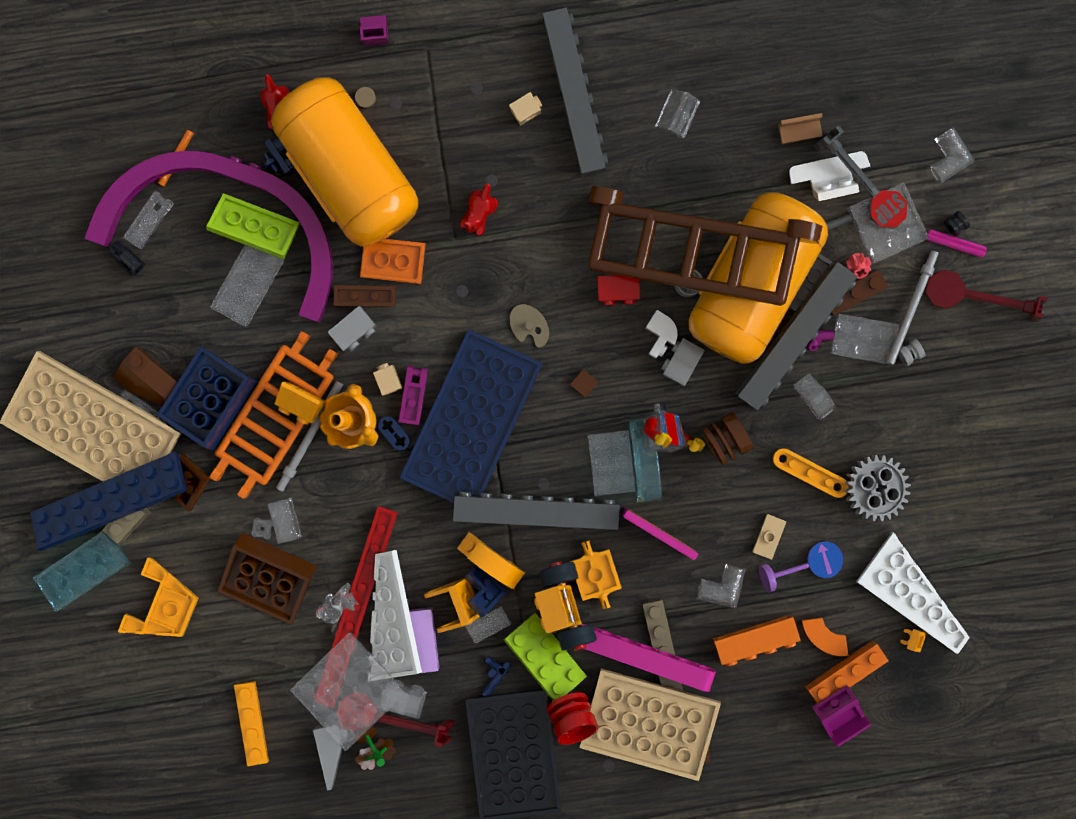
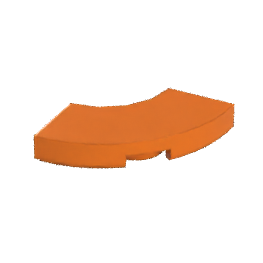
M822 617L801 620L807 637L816 647L831 655L849 656L846 635L831 632L825 626Z

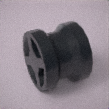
M956 211L952 218H947L944 221L948 231L955 237L960 235L963 229L966 230L970 227L969 221L960 211Z

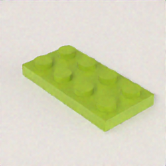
M223 193L206 227L210 232L284 259L300 227V222Z
M533 613L503 639L552 701L567 695L587 677L568 652L561 650L560 642L552 633L546 634L536 613Z

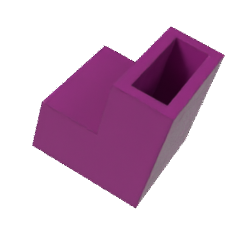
M386 15L360 18V35L364 46L389 44Z

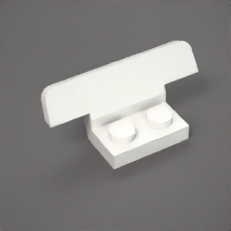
M860 151L848 154L860 169L871 167L866 153ZM838 157L793 166L789 171L791 184L810 180L813 196L818 201L859 192L858 184L853 181L852 173Z

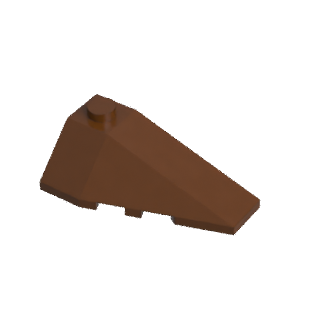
M135 347L121 362L113 377L127 391L160 406L164 405L178 383V380L141 347Z

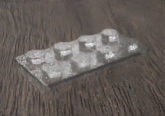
M244 245L210 308L247 328L285 258L281 259Z

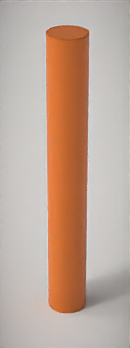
M186 130L174 152L185 151L194 133ZM171 174L160 177L157 183L165 186Z

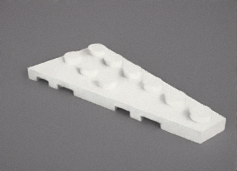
M891 532L856 582L958 654L970 637L936 593L934 587L913 561L895 533Z
M397 550L375 554L374 579L376 581V592H373L375 610L372 611L370 643L372 644V655L369 656L371 674H368V681L421 673L422 670Z

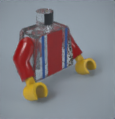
M665 403L653 405L655 414L646 417L644 420L643 432L645 434L646 449L670 453L688 446L692 452L703 449L705 442L700 438L693 440L692 437L687 435L682 429L679 416L667 413Z

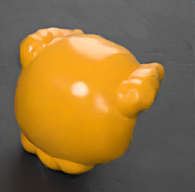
M351 384L345 392L333 395L325 400L324 411L320 414V428L327 435V442L330 446L338 445L341 448L352 449L362 445L374 446L379 437L375 431L376 415L368 398L362 395V389L359 385Z

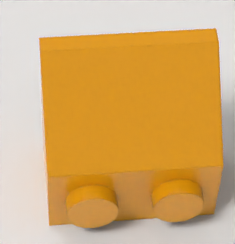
M282 382L275 401V405L279 406L278 410L286 415L293 413L298 416L296 420L306 425L309 422L315 423L325 403L324 400L290 382Z

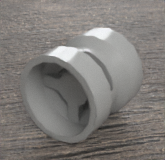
M913 339L909 342V345L901 346L898 355L904 365L909 366L913 364L915 359L925 357V351L919 341Z

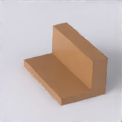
M822 113L781 120L778 124L781 145L821 138L823 136L820 124Z

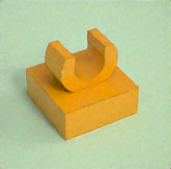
M904 629V632L910 635V639L908 641L901 640L900 642L908 645L907 649L921 652L927 633L913 629V631Z

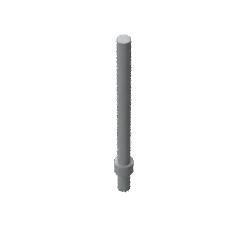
M931 250L926 264H923L921 268L920 279L886 360V363L894 365L927 281L933 275L935 270L934 264L939 254L936 251Z
M336 381L327 398L339 394L343 384ZM324 405L315 423H312L290 464L285 466L282 472L283 476L276 486L278 490L284 491L290 478L295 476L298 464L321 425L320 414L324 411Z

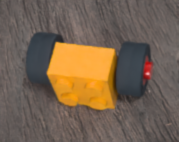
M560 561L550 564L549 568L539 572L543 588L549 589L535 593V605L540 610L542 617L540 619L541 626L546 631V634L560 632L557 634L561 650L574 648V651L584 649L586 644L595 642L597 637L592 624L578 627L582 625L571 585H566V583L578 579L575 563L567 562L562 564Z

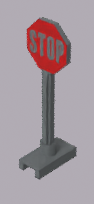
M838 125L813 146L818 152L828 147L872 196L870 217L879 227L896 228L907 218L908 202L898 191H879L845 152L842 148L843 145L837 140L844 132Z

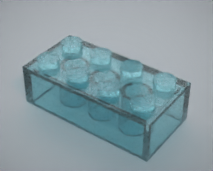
M102 531L33 577L53 609L58 612L131 563L120 546Z

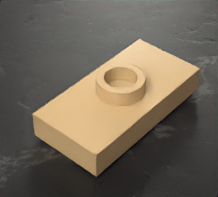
M766 514L752 552L772 560L787 521Z

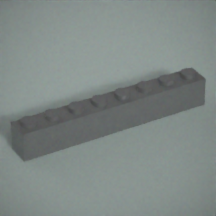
M567 7L543 13L546 34L581 176L605 171V165H608V158L606 152L602 153L600 146L604 144L601 132L597 133L598 117L596 112L592 113L591 109L594 101L592 93L587 92L586 85H589L587 73H583L581 65H584L582 53H578L576 47L579 45L578 35L572 31V25H575L573 15L568 13Z
M833 261L735 394L756 410H759L760 407L763 408L769 401L768 396L772 391L775 392L780 387L782 377L792 371L794 361L803 356L808 342H812L819 333L817 330L822 324L825 325L829 321L832 310L841 305L844 300L842 297L846 291L849 292L856 284L855 279L858 276L839 262Z
M459 491V495H454L453 521L618 530L620 505L614 503L615 500L602 499V502H594L593 498H582V501H574L573 497H561V500H553V496H541V499H533V495H521L520 498H512V494L501 493L500 497H492V493L480 492L479 496H472L471 492Z

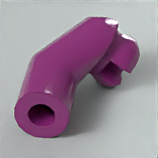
M818 330L817 337L812 342L809 341L806 347L810 351H816L822 341L833 340V330Z

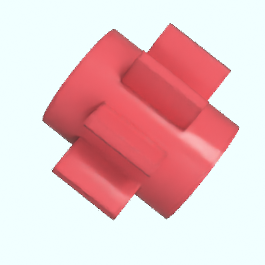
M855 253L846 261V268L858 276L857 279L866 277L869 271H871L870 265L872 263L870 258H865L863 253Z

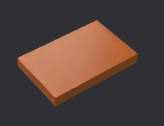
M384 239L371 246L363 247L360 278L421 284L426 243Z

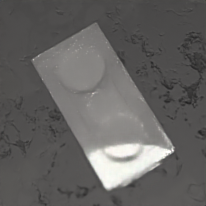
M500 606L487 613L484 617H479L469 625H466V628L476 644L511 625V622L503 607Z

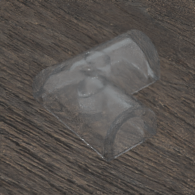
M954 127L935 139L945 157L931 165L929 169L938 183L941 184L975 162Z
M726 564L721 584L701 579L696 599L736 609L746 569Z

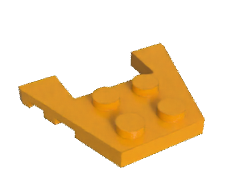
M148 557L141 575L160 582L159 588L146 620L144 621L125 614L118 632L182 637L185 634L199 597L153 558Z

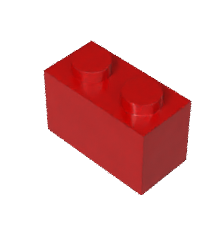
M619 275L597 277L598 302H603V306L615 305L617 301H623V305H633L635 301L640 300L639 279Z

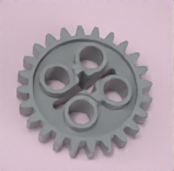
M872 455L871 459L870 457H864V462L857 461L858 467H851L854 473L847 474L851 480L845 482L846 485H849V489L844 490V492L850 493L846 501H853L850 508H857L855 514H862L863 519L869 518L870 521H875L877 518L878 521L882 522L884 518L890 520L891 514L897 516L898 512L896 509H904L901 503H908L904 496L910 495V492L905 490L911 486V484L905 483L909 476L902 475L905 468L898 469L900 463H893V458L888 457L886 459L885 455H880L879 458L877 455ZM882 470H884L886 473V476L883 480L881 478ZM865 477L868 481L866 487H864L862 484V481ZM891 489L892 497L889 499L887 493ZM871 497L874 498L873 506H870L869 500Z

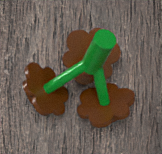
M375 727L363 728L355 736V740L359 744L368 742L370 746L360 749L358 751L359 755L355 758V762L360 765L362 770H373L375 762L377 766H383L385 764L384 759L391 760L396 752V748L393 746L394 742L390 738H379L378 742L373 744V736L377 734Z

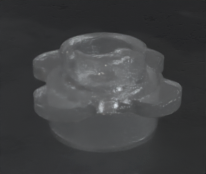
M255 518L253 520L252 536L254 538L264 537L266 540L270 539L273 521Z

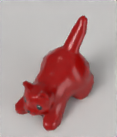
M266 74V88L261 90L260 100L267 111L268 129L273 130L271 117L275 107L290 92L284 85H274L272 77Z
M489 183L484 185L482 191L474 190L469 196V209L459 224L468 233L476 232V235L481 236L485 230L487 216L497 210L498 201L489 195Z

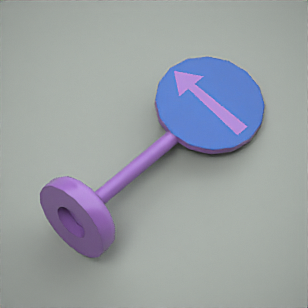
M828 541L819 542L810 549L807 557L808 563L774 573L768 564L760 565L759 575L765 590L768 593L773 592L777 587L776 578L806 568H810L811 572L821 578L835 576L843 565V554L840 548Z

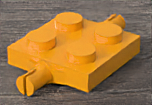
M590 540L586 541L588 549L585 542H582L585 555L570 561L574 562L578 573L576 582L582 600L599 598L602 610L606 609L604 601L607 608H610L607 595L622 589L610 550L593 552Z

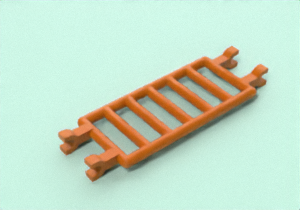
M301 331L292 348L286 345L281 346L215 450V455L221 460L211 473L210 478L216 482L217 480L220 481L228 465L241 471L249 477L237 494L243 499L249 496L256 482L261 485L268 483L305 425L298 420L296 423H293L257 400L263 390L277 397L279 389L268 383L274 372L320 399L333 380V375L327 370L338 353L329 349L319 366L299 354L311 337L305 332ZM285 355L323 378L318 389L280 366ZM252 407L291 430L285 441L247 418ZM243 424L278 446L280 449L275 457H270L237 436L236 432ZM229 443H235L268 464L269 466L263 476L224 452Z

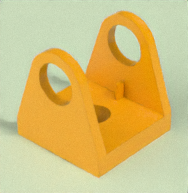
M466 578L424 593V597L429 598L449 592L458 614V620L438 627V633L469 625L480 617L467 604L476 594L473 586Z

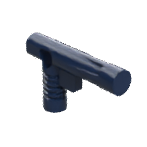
M490 656L486 657L484 663L492 667L488 672V676L492 679L481 694L483 696H490L511 667V663L505 660L501 665ZM505 668L503 673H500L498 669Z

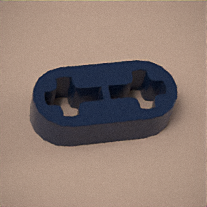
M390 416L381 418L378 427L389 443L396 450L407 449L410 445V438L399 423ZM385 420L387 422L392 421L391 427L395 432L392 433L389 429L384 430L385 424L383 422ZM396 433L400 438H406L404 441L406 445L404 447L396 445L398 441L394 436Z

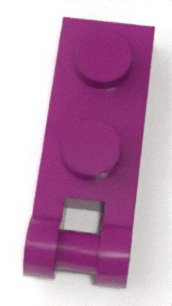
M408 365L399 422L420 425L428 368H422L421 370ZM419 377V384L412 383V378Z

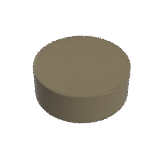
M362 87L357 90L355 100L361 108L368 109L375 104L376 95L371 88Z

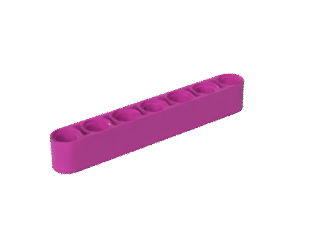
M594 627V632L597 640L586 644V648H584L706 692L710 691L716 674L714 669L596 627Z

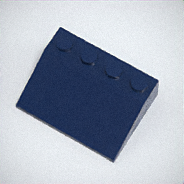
M201 346L157 416L202 447L215 450L258 381Z

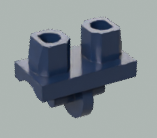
M279 138L274 141L267 140L265 144L274 157L272 158L269 153L263 155L266 159V162L263 164L264 169L271 168L276 173L280 170L276 165L279 163L285 174L288 176L293 174L292 169L295 167L288 157L283 158L281 152L286 148Z

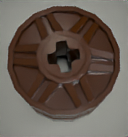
M733 412L720 418L723 428L719 429L714 422L710 424L714 433H711L707 427L701 429L707 447L722 466L728 464L725 454L728 455L731 461L735 460L732 450L736 449L743 455L754 449L746 430Z

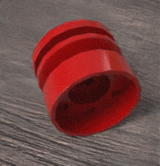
M577 692L561 696L547 706L546 711L550 717V722L555 725L553 728L557 742L561 745L581 742L598 731L599 726L594 714L590 712L591 705L588 703V697L585 693Z

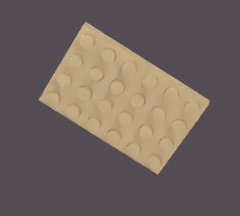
M601 668L590 711L596 718L599 726L598 731L588 739L581 741L580 748L699 781L721 701Z

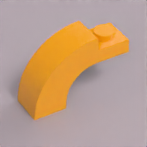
M468 532L457 548L475 565L511 589L515 588L525 574L514 563L499 555L470 532Z

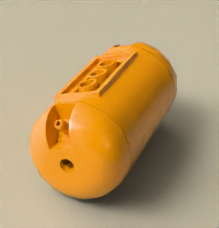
M330 77L312 79L291 91L276 105L271 117V125L275 134L288 151L286 153L287 157L331 221L337 222L351 242L361 247L371 246L393 235L415 216L418 210V197L414 189L344 87L337 80Z
M768 192L758 196L742 222L739 221L738 224L786 232L788 219L804 220L823 226L819 244L799 243L786 303L782 306L699 291L698 294L701 296L689 317V330L695 339L718 354L741 364L757 360L764 352L828 237V226L821 215L800 201L778 192ZM730 236L707 279L727 283L737 237ZM750 239L740 285L775 292L785 245Z

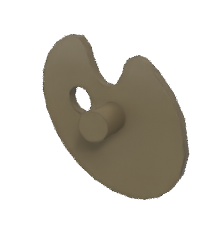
M526 304L517 305L513 308L510 314V326L516 338L523 342L526 336L530 334L534 338L535 345L538 348L543 347L549 339V327L543 315L537 309ZM536 327H539L541 329L540 334H537L535 332Z

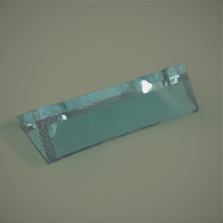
M648 418L628 420L638 502L662 499L657 444L643 432Z

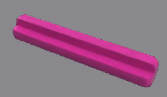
M929 230L926 236L928 241L974 256L984 257L987 248L985 246L936 230Z

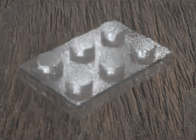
M837 314L830 354L890 365L886 363V360L897 336L900 324Z
M629 430L588 435L594 495L635 492Z

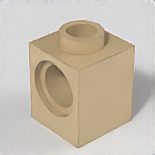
M531 92L509 105V109L520 126L541 114L540 107H542V104L537 96H532Z
M386 363L376 367L378 371L373 372L382 396L403 388L394 365L389 366Z

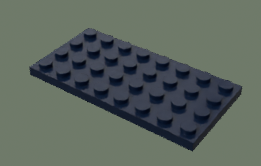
M468 329L400 479L454 503V495H459V491L471 492L472 496H479L480 492H484L543 363Z

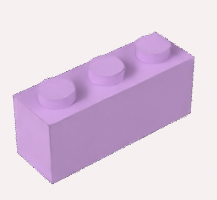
M433 608L411 609L409 613L421 665V673L438 671L439 660Z

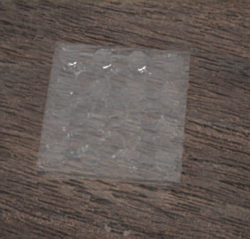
M351 632L290 689L345 751L359 740L407 693Z

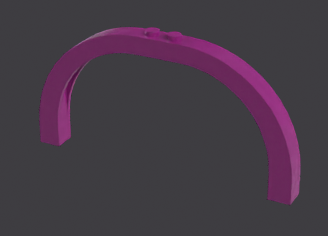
M199 151L170 152L155 156L132 167L111 185L96 207L85 239L110 247L118 222L127 205L142 189L167 174L183 171L212 172L274 195L283 201L296 215L305 231L310 247L311 276L299 315L321 323L333 281V259L328 236L318 215L310 204L287 183L262 171L261 166L249 163V166L242 164V160L234 156H230L228 159L212 153Z

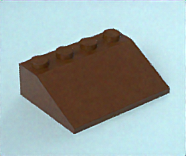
M242 533L233 545L217 592L292 625L311 584L317 565Z

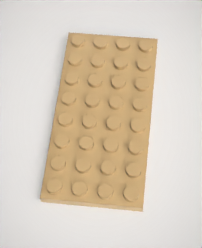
M41 351L35 353L0 420V423L103 482L170 454L182 434L173 426Z

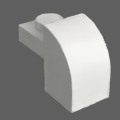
M656 310L645 328L659 337L648 354L653 358H657L658 355L663 356L668 347L665 345L666 342L673 346L677 340L675 323L671 318Z

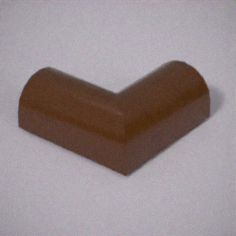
M181 453L179 458L187 491L176 495L174 499L186 511H191L211 478L191 459Z

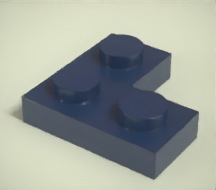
M477 565L464 576L478 591L467 604L481 618L507 592L495 578Z

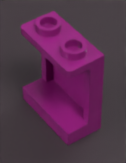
M847 685L812 707L836 747L843 745L871 727V723L859 706L858 699Z

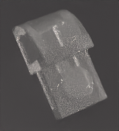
M810 373L794 384L796 391L805 400L807 406L819 421L836 409L823 386L819 385Z

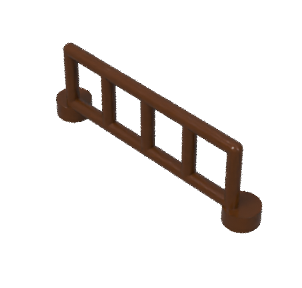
M592 186L588 203L601 207L588 266L593 271L782 306L787 301L799 243L819 244L823 226L809 221L788 219L786 232L624 205L622 204L623 192L606 187ZM612 215L644 221L635 265L602 260ZM657 223L690 229L680 274L647 268ZM703 231L737 237L727 283L693 277ZM750 239L785 245L775 292L740 285Z

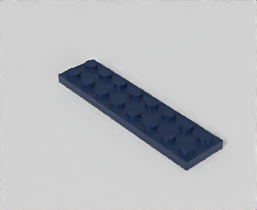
M176 452L170 453L30 512L37 550H46L186 492L187 488L179 454Z

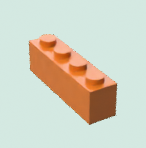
M791 615L713 638L719 662L721 665L725 664L726 667L737 664V660L745 658L746 661L755 659L757 654L763 652L765 654L774 653L777 651L776 648L782 646L784 648L796 646V642L801 641L794 617Z
M871 641L805 687L816 704H818L844 686L852 687L887 663L888 659L878 644Z

